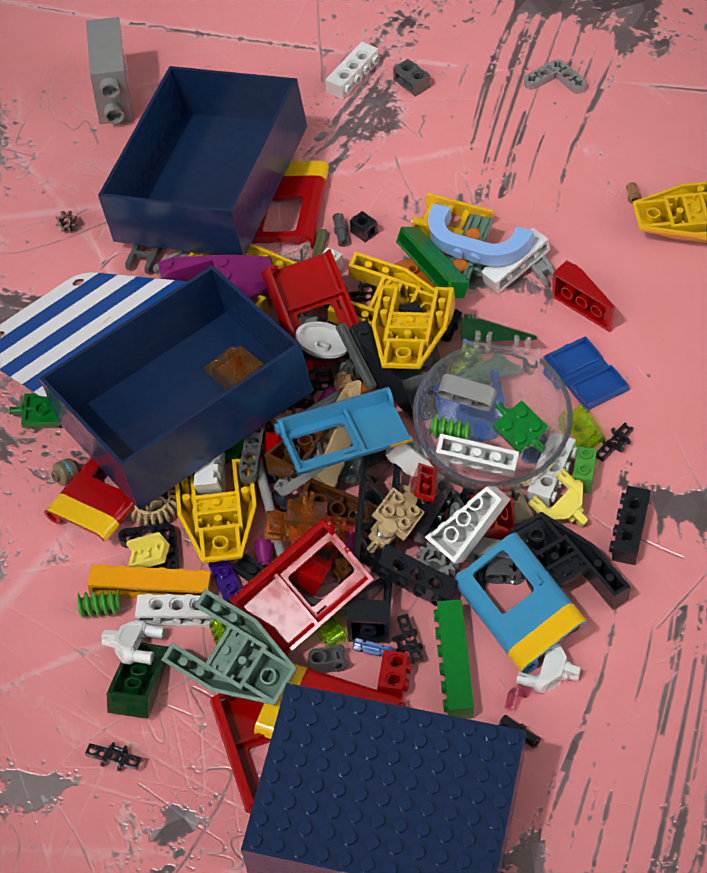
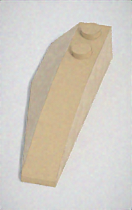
M356 380L347 383L337 401L361 395V381ZM343 425L326 429L320 438L324 455L349 448L352 444ZM345 462L325 467L312 479L335 487Z

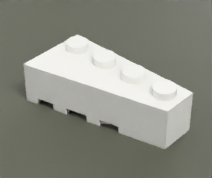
M225 452L194 473V487L197 495L226 492Z
M487 486L425 538L452 562L462 563L502 512L510 498L496 486Z

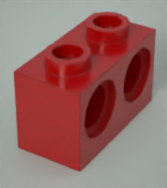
M383 651L377 690L403 698L404 692H408L409 680L406 677L407 674H411L412 661H409L408 653Z

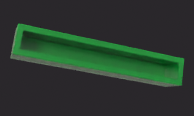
M401 226L396 243L436 287H454L455 298H464L470 282L419 227Z
M462 599L437 601V609L433 610L434 622H438L439 626L435 627L436 640L440 639V645H437L438 657H442V663H439V673L444 675V681H441V692L446 694V699L443 700V711L448 712L450 716L471 719L474 718V703Z

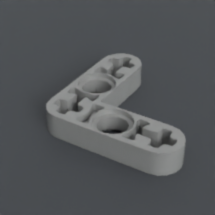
M553 60L527 74L524 78V86L530 90L537 89L555 78L575 94L584 93L586 90V81L562 60ZM546 73L548 76H542L541 74ZM569 75V76H572V77H571V78H565L564 76Z
M320 440L309 459L324 455ZM324 468L298 475L295 471L283 479L280 478L275 483L274 489L281 496H286L319 474Z

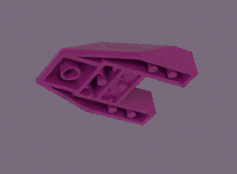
M209 255L173 257L159 261L158 265L162 279L185 282L213 265L248 298L253 299L268 290L261 272L265 268L272 266L270 256Z

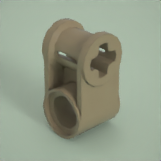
M517 488L508 490L506 495L513 499L515 523L517 526L533 517L523 492Z

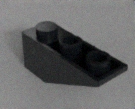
M448 488L435 496L434 502L427 501L419 506L425 513L407 538L426 545L428 540L425 537L436 530L438 524L443 522L447 508H451L454 501L452 488Z

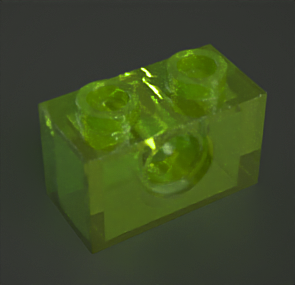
M582 404L563 417L566 422V430L576 439V447L594 448L606 439L590 410Z

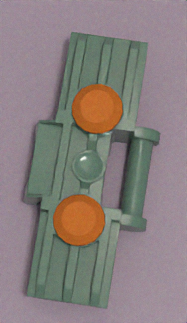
M470 214L464 231L460 235L485 242L494 218ZM448 254L447 258L468 281L471 275L482 276L481 272L484 265L477 263L475 267L469 260L459 259Z

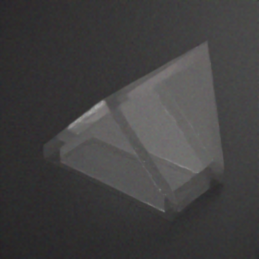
M307 241L278 255L295 262L309 259L311 257L310 242Z

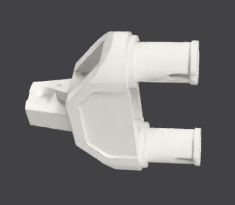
M134 620L120 626L119 630H104L101 635L102 645L115 648V654L124 664L137 662L152 665L154 652L138 650L145 637L163 640L165 627L148 625L146 621Z
M557 643L544 653L545 658L540 675L535 676L519 671L516 684L534 688V691L538 693H546L560 685L562 680L578 681L581 668L571 665V662L566 661L567 656L560 644Z

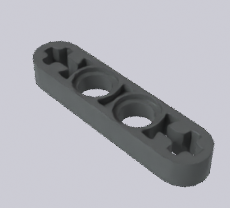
M265 424L258 428L257 432L254 431L244 439L239 467L240 480L244 484H252L257 479L266 430ZM256 438L259 442L252 445L249 443V440ZM248 455L256 456V459L253 461L246 460ZM247 467H249L251 470V474H249V476H245L248 472Z

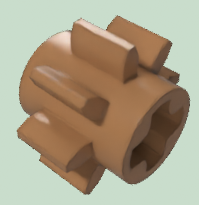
M342 371L337 373L338 378L334 380V386L337 391L342 392L347 383L357 379L353 373L349 374V371Z

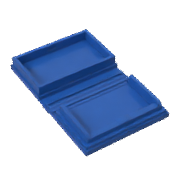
M586 336L543 356V359L586 411L629 391L628 383L612 365L609 366L605 362L600 352Z

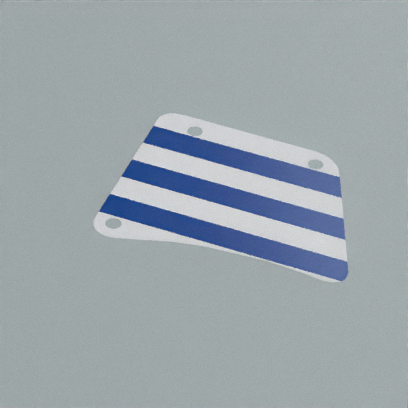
M94 272L74 276L0 324V331L5 332L4 336L0 338V371L39 396H47L39 379L41 376L186 282ZM77 279L84 280V282L78 286L73 285V282Z

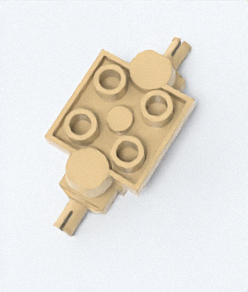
M393 487L372 514L377 521L370 529L372 532L368 536L372 541L367 547L368 551L372 548L370 553H374L378 546L382 548L385 544H390L396 536L404 541L425 513L416 505L417 497L413 496L411 492L408 491L401 494Z

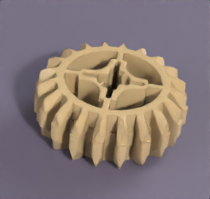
M172 487L140 510L134 506L129 516L133 522L137 521L139 526L142 524L144 526L162 524L163 521L169 523L170 517L175 518V512H177L176 491Z

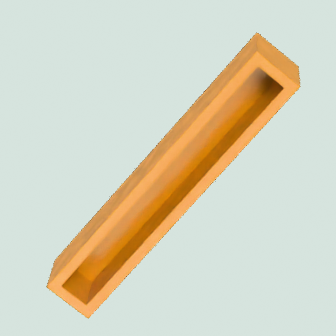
M99 564L91 565L87 586L90 596H92L93 591L99 596L101 590H103L105 596L108 595L109 590L112 591L113 595H116V591L119 589L121 598H137V595L144 594L202 595L205 589L211 592L213 581L211 571L202 569L186 570L183 568L166 569L164 567L147 568L144 566L127 567L125 565L109 566Z

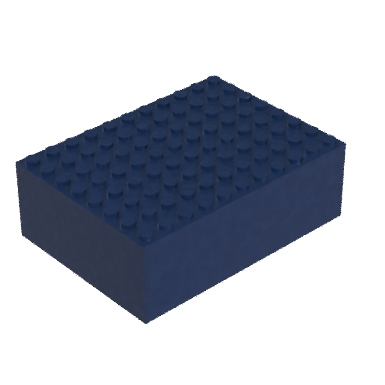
M169 66L98 194L113 242L213 255H246L307 128L297 78Z
M213 265L39 378L58 422L139 510L313 391L301 345Z
M286 683L241 847L247 873H501L524 761L526 731Z

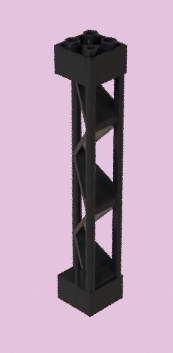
M386 450L362 456L353 554L361 564L364 563L370 569L373 567L376 555L370 553L371 549L367 550V547L372 542L368 536L372 532L370 529L377 519L372 520L366 525L363 524L365 500H369L371 503L379 506L385 498L375 483L393 464L386 457ZM395 463L393 467L392 488L394 487L400 491L401 467ZM395 537V539H394L390 544H388V545H390V546H392V547L395 548V545H396V537ZM379 578L367 585L348 602V642H354L355 638L363 639L364 642L367 640L375 643L389 644L392 582ZM384 588L383 600H374Z

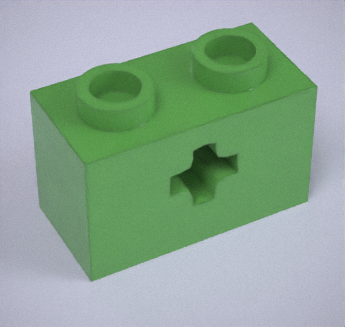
M577 446L573 478L583 482V493L591 494L597 449Z

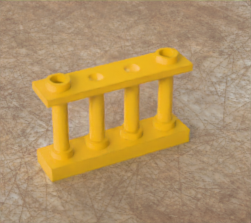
M427 193L426 207L428 208L423 218L414 216L412 227H419L428 238H431L428 215L434 203L450 207L451 214L461 216L455 227H447L449 231L459 235L463 233L464 230L462 228L467 218L469 219L470 214L493 218V210Z

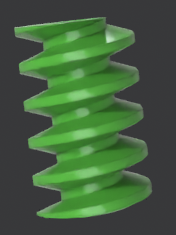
M436 413L432 418L428 437L433 432L435 439L440 434L469 440L472 427H470L468 420L464 425H462L461 419L454 423L453 417L447 422L446 415H443L441 420H439Z
M117 589L116 595H113L112 591L109 590L107 596L101 590L99 597H97L95 591L92 592L91 597L88 596L87 592H84L83 598L80 597L78 592L77 602L80 616L84 618L86 613H88L89 617H93L96 612L97 616L100 617L103 611L106 616H109L111 610L114 615H117L119 609H121L120 590Z

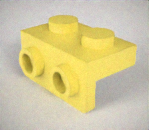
M159 532L128 540L126 545L132 551L128 567H151L165 563L170 544Z

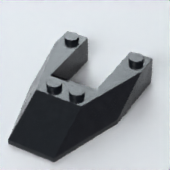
M417 300L401 306L399 312L424 313ZM365 320L352 325L349 331L379 389L389 387L394 403L415 423L436 414L432 400L434 392H430L429 385L436 381L439 388L443 377L437 346H435L420 369L382 368L369 321Z
M540 512L509 530V535L517 533L560 588L584 576L612 610L629 600L631 586L593 543L545 513ZM525 577L526 582H527V585L529 586L530 590L533 592L534 587L531 585V583H530V582L527 580V578ZM578 626V627H577L575 630H573L570 634H572L573 632L579 630V627H580V626Z

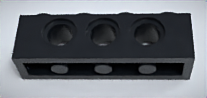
M627 485L626 493L622 492L620 504L623 507L622 509L618 508L616 520H619V525L615 524L613 529V536H616L615 541L611 540L609 552L612 553L611 561L631 565L636 564L651 490Z
M385 544L378 552L371 572L377 574L378 577L387 579L397 587L412 592L416 597H421L434 606H437V601L451 600L457 580L388 544Z

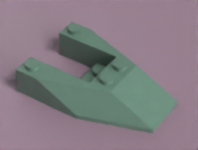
M205 589L195 607L227 626L213 652L205 663L172 642L161 660L214 693L276 705L284 692L286 683L290 682L297 671L296 666L257 619Z

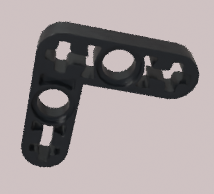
M162 523L130 527L119 532V542L124 548H128L126 545L128 540H125L126 536H130L129 540L136 538L137 534L138 537H142L147 532L152 534L159 532L170 546L174 548L173 551L167 553L166 561L160 564L161 567L179 569L177 536L175 527L172 524ZM165 531H169V539H166ZM167 559H171V562H172V567H171V568H168V560H167Z

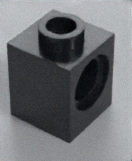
M361 211L351 218L350 232L366 243L378 233L377 221Z

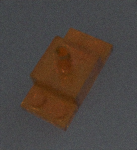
M240 345L237 348L231 346L203 367L208 376L225 390H229L263 367L264 363Z
M304 491L302 493V500L288 499L287 512L279 510L266 512L264 539L295 542L323 518L324 520L329 519L336 527L333 531L345 544L346 518L336 515L327 516L328 502L314 501L315 493L310 491L308 498V491Z

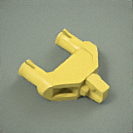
M563 468L560 470L561 472L557 473L555 478L568 488L567 492L552 507L546 506L537 495L533 497V500L529 501L528 505L537 513L543 512L559 523L567 521L572 523L575 521L579 526L583 527L589 520L582 513L584 509L581 507L583 482L578 479L575 480Z

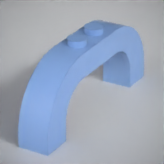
M434 203L428 215L429 231L433 243L442 252L473 263L493 267L510 265L526 256L534 244V231L516 226L508 240L498 244H491L453 233L447 229L452 219L451 208Z

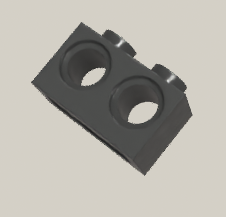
M406 59L393 67V80L415 97L430 88L429 73L411 60Z

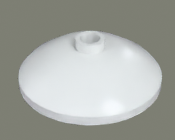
M308 322L301 325L296 331L295 340L301 345L302 350L311 356L321 359H335L347 353L336 330V326L333 324Z

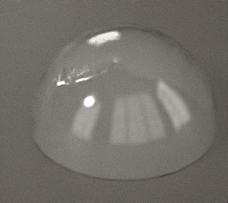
M476 330L474 342L463 339L462 348L440 359L422 379L413 405L415 434L429 463L443 477L455 485L474 492H481L487 486H496L503 493L512 492L532 484L545 475L563 453L572 429L573 411L571 399L558 373L540 358L541 348L530 349L531 337H527L525 340V348L518 347L520 341L518 335L514 337L513 346L491 344L492 332H488L486 343H480L481 333ZM451 374L496 389L497 394L491 410L483 411L439 397L437 390L443 375ZM521 400L549 427V430L539 440L547 449L542 454L534 446L524 450L519 455L514 478L440 461L436 458L440 435L435 439L432 432L430 437H428L432 418L437 413L439 420H441L443 415H446L447 422L451 417L454 418V423L461 419L462 425L468 420L470 427H472L470 441L515 451L493 429L492 425L502 416L495 408L499 402H502L507 409H510Z

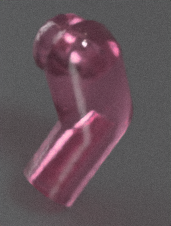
M517 684L510 689L504 708L514 711L518 698L520 696L527 697L529 688L522 686V684Z

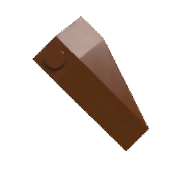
M325 430L292 440L300 460L305 461L309 459ZM280 440L264 454L268 472L283 479L296 471L283 440Z
M311 478L305 483L293 512L310 519L320 520L323 518L330 521L356 523L358 497ZM365 500L363 524H367L375 519L372 514L378 508V505Z

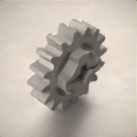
M426 542V548L421 546L420 552L416 553L417 560L448 576L449 574L455 575V569H459V563L452 562L429 542Z

